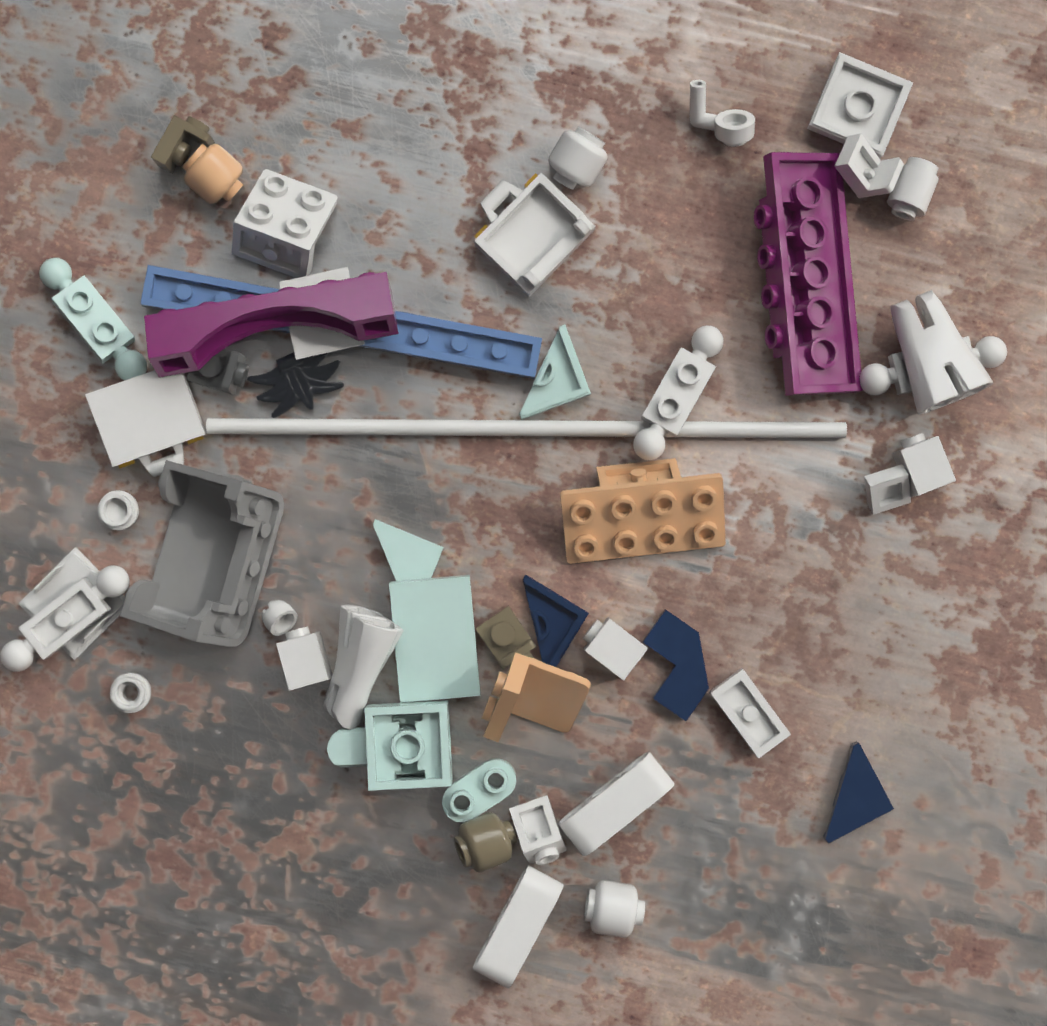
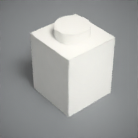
M920 433L900 441L903 449L892 453L896 465L903 464L909 474L911 497L919 496L956 481L939 436L926 440L924 433Z
M608 617L604 623L597 619L583 637L588 642L584 650L623 681L648 650L644 644Z
M308 626L285 632L287 641L276 643L289 691L332 678L320 631L310 634Z

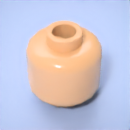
M202 144L182 167L186 171L184 176L185 184L209 204L217 203L221 198L229 202L244 185L238 180L243 171L241 163L219 144H212L209 147Z

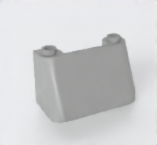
M166 460L158 481V487L162 499L174 504L156 569L152 581L138 580L127 590L120 616L195 642L236 647L247 637L283 515V497L277 491Z

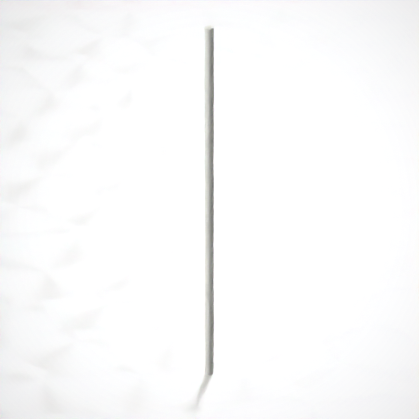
M207 418L206 421L207 434L635 437L638 432L651 426L646 421ZM686 421L677 437L846 438L847 424L846 422ZM666 432L664 434V437H673Z

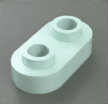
M500 758L489 759L453 782L451 787H447L442 798V807L445 814L451 820L460 823L478 817L513 792L516 785L514 768L509 762ZM493 773H499L503 776L504 782L499 787H493L488 782L489 776ZM460 795L466 796L470 801L469 807L466 809L457 808L454 803L455 798Z

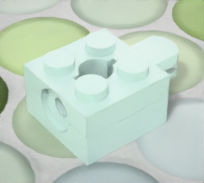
M449 700L368 704L364 708L365 727H356L351 730L341 728L328 741L327 752L334 765L341 768L367 767L368 791L451 787Z

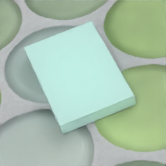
M470 575L389 582L392 622L403 629V633L395 646L400 703L480 696Z

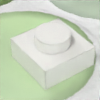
M903 464L864 476L867 505L873 515L911 503L909 474Z

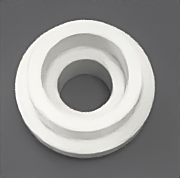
M126 673L117 677L112 683L110 698L118 710L124 713H135L144 709L149 703L151 687L147 679L142 675ZM129 685L135 686L138 690V696L135 700H130L126 697L125 690Z

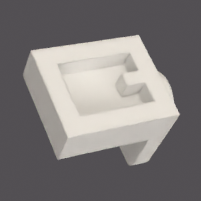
M547 795L509 808L523 854L529 863L536 862L538 865L548 864L557 860L560 853L567 851Z

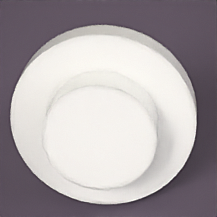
M116 490L107 493L98 505L100 521L104 526L112 530L120 531L130 528L136 522L139 515V506L136 499L125 491Z

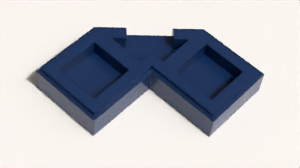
M664 609L642 642L672 662L674 667L652 698L684 721H687L709 689L698 631Z

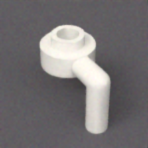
M693 80L690 82V123L692 126L715 131V137L731 147L744 145L754 137L755 117L753 114L739 109L726 110L718 115L706 113V82L703 80Z

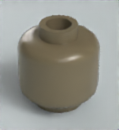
M492 812L464 822L458 829V836L454 837V845L461 863L465 868L470 866L478 873L509 861L512 857V844L517 843L515 831L509 820L502 822Z

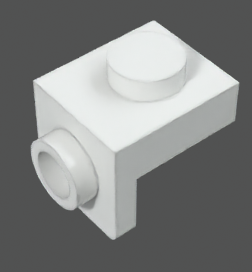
M862 134L847 137L835 164V168L858 198L891 193L904 166L899 157L880 160Z

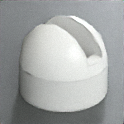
M281 600L270 601L268 603L269 608L262 611V621L274 636H280L288 632L295 625L298 618L296 611L289 604Z

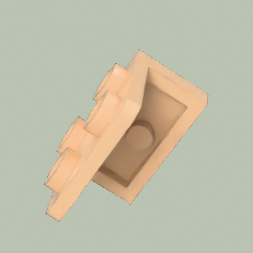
M515 652L507 674L500 671L491 693V695L497 698L489 696L481 719L488 721L483 737L499 742L511 714L560 732H569L589 692L590 681L575 673L567 672L540 662L535 658Z

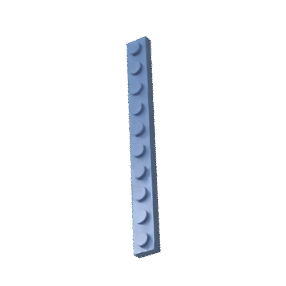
M148 265L140 304L144 307L160 310H178L195 307L203 302L228 301L238 299L246 294L261 295L277 292L280 289ZM395 311L399 334L364 340L365 344L359 346L535 379L542 338ZM289 327L269 329L290 334Z

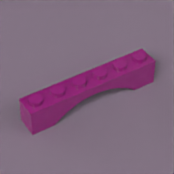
M367 272L355 278L338 281L324 280L316 285L299 288L285 287L277 292L261 295L246 294L238 299L222 302L208 301L195 307L178 310L164 309L156 314L144 316L148 359L159 378L198 371L213 356L232 343L254 333L278 327H321L345 334L357 341L399 334L393 295L387 272Z

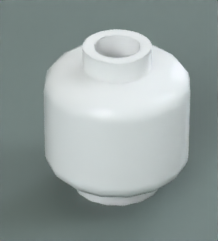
M580 127L576 131H564L548 159L550 166L556 170L553 178L574 190L577 184L584 187L591 186L608 158L606 151L603 149L605 142Z
M601 880L595 889H588L584 921L590 922L594 933L627 938L633 932L634 925L642 926L645 914V901L638 900V892L634 885Z

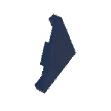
M525 575L523 583L542 662L557 667L589 613L528 575Z
M857 741L850 746V754L844 773L841 775L832 805L833 810L826 832L823 835L828 844L894 809L860 743Z

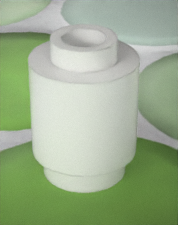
M918 157L908 158L887 200V204L893 208L892 214L909 221H913L916 216L922 217L925 215L939 180L936 175L939 168L934 163Z

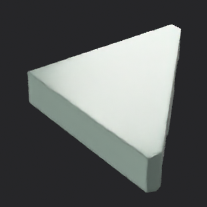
M562 325L558 329L519 413L521 420L591 395L566 325Z
M375 519L373 523L374 529L396 581L432 578L444 547Z

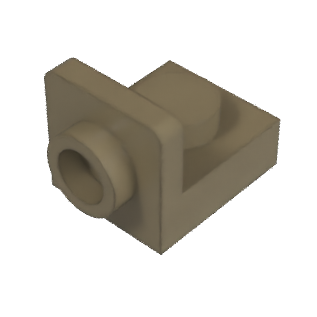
M174 115L151 158L160 168L173 173L177 165L181 167L186 162L191 151V145L189 144L191 140L201 145L204 144L206 147L215 144L210 134H208L210 128L191 116H188L187 120L184 121Z
M509 606L476 628L502 670L511 664L515 652L534 658L530 651L536 645Z

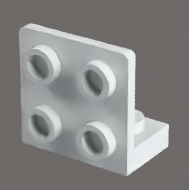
M263 170L234 221L231 254L294 278L308 276L312 271L315 244L337 204V195L271 170Z

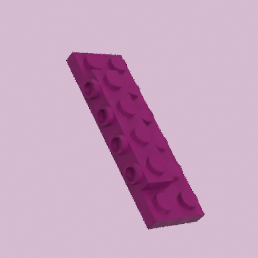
M771 152L763 156L767 196L759 200V205L754 211V224L757 229H762L763 245L758 250L757 260L760 268L765 269L767 285L763 287L761 292L762 305L764 308L769 309L770 325L765 330V343L769 349H773L774 358H782L785 396L863 391L860 385L861 362L843 177L835 168L840 153Z

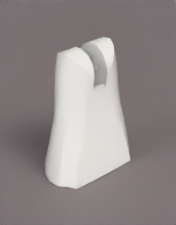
M932 290L915 298L916 308L924 327H922L915 308L910 301L905 300L890 307L918 415L929 413L974 395L993 384L989 374L964 341L945 307Z
M356 605L340 606L337 659L323 704L324 710L344 728L350 730L356 728L361 722L372 687L403 633L401 627L381 613Z

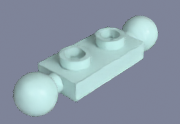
M50 258L44 261L39 270L42 283L50 289L60 291L51 298L52 303L98 360L104 364L114 357L115 371L124 381L145 374L147 371L145 357L138 351L126 348L135 342L134 335L85 275L73 283L71 280L72 269L65 260Z

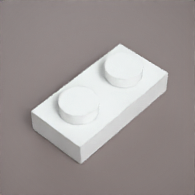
M742 668L709 691L757 758L762 757L791 735Z

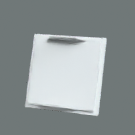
M75 547L18 604L33 617L82 578L87 577L93 586L96 585L97 576L100 571ZM125 596L104 598L111 610L62 647L74 660L121 615Z

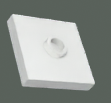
M839 52L807 129L845 144L848 136L862 134L881 159L913 82Z

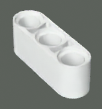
M650 751L646 752L571 810L559 821L558 825L581 855L586 856L664 796L675 783Z
M527 865L478 954L472 969L509 989L553 910L564 884Z

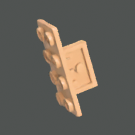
M676 458L596 467L599 487L563 490L560 493L566 558L570 564L722 547L726 544L722 475L714 473L681 477Z

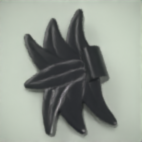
M293 352L277 359L278 366L272 371L261 375L249 376L247 380L260 385H274L270 390L258 395L256 398L263 402H281L271 413V417L276 418L289 411L299 401L309 410H313V394L329 393L343 388L344 383L326 382L336 372L340 361L336 360L329 364L318 366L328 353L296 360L295 353Z

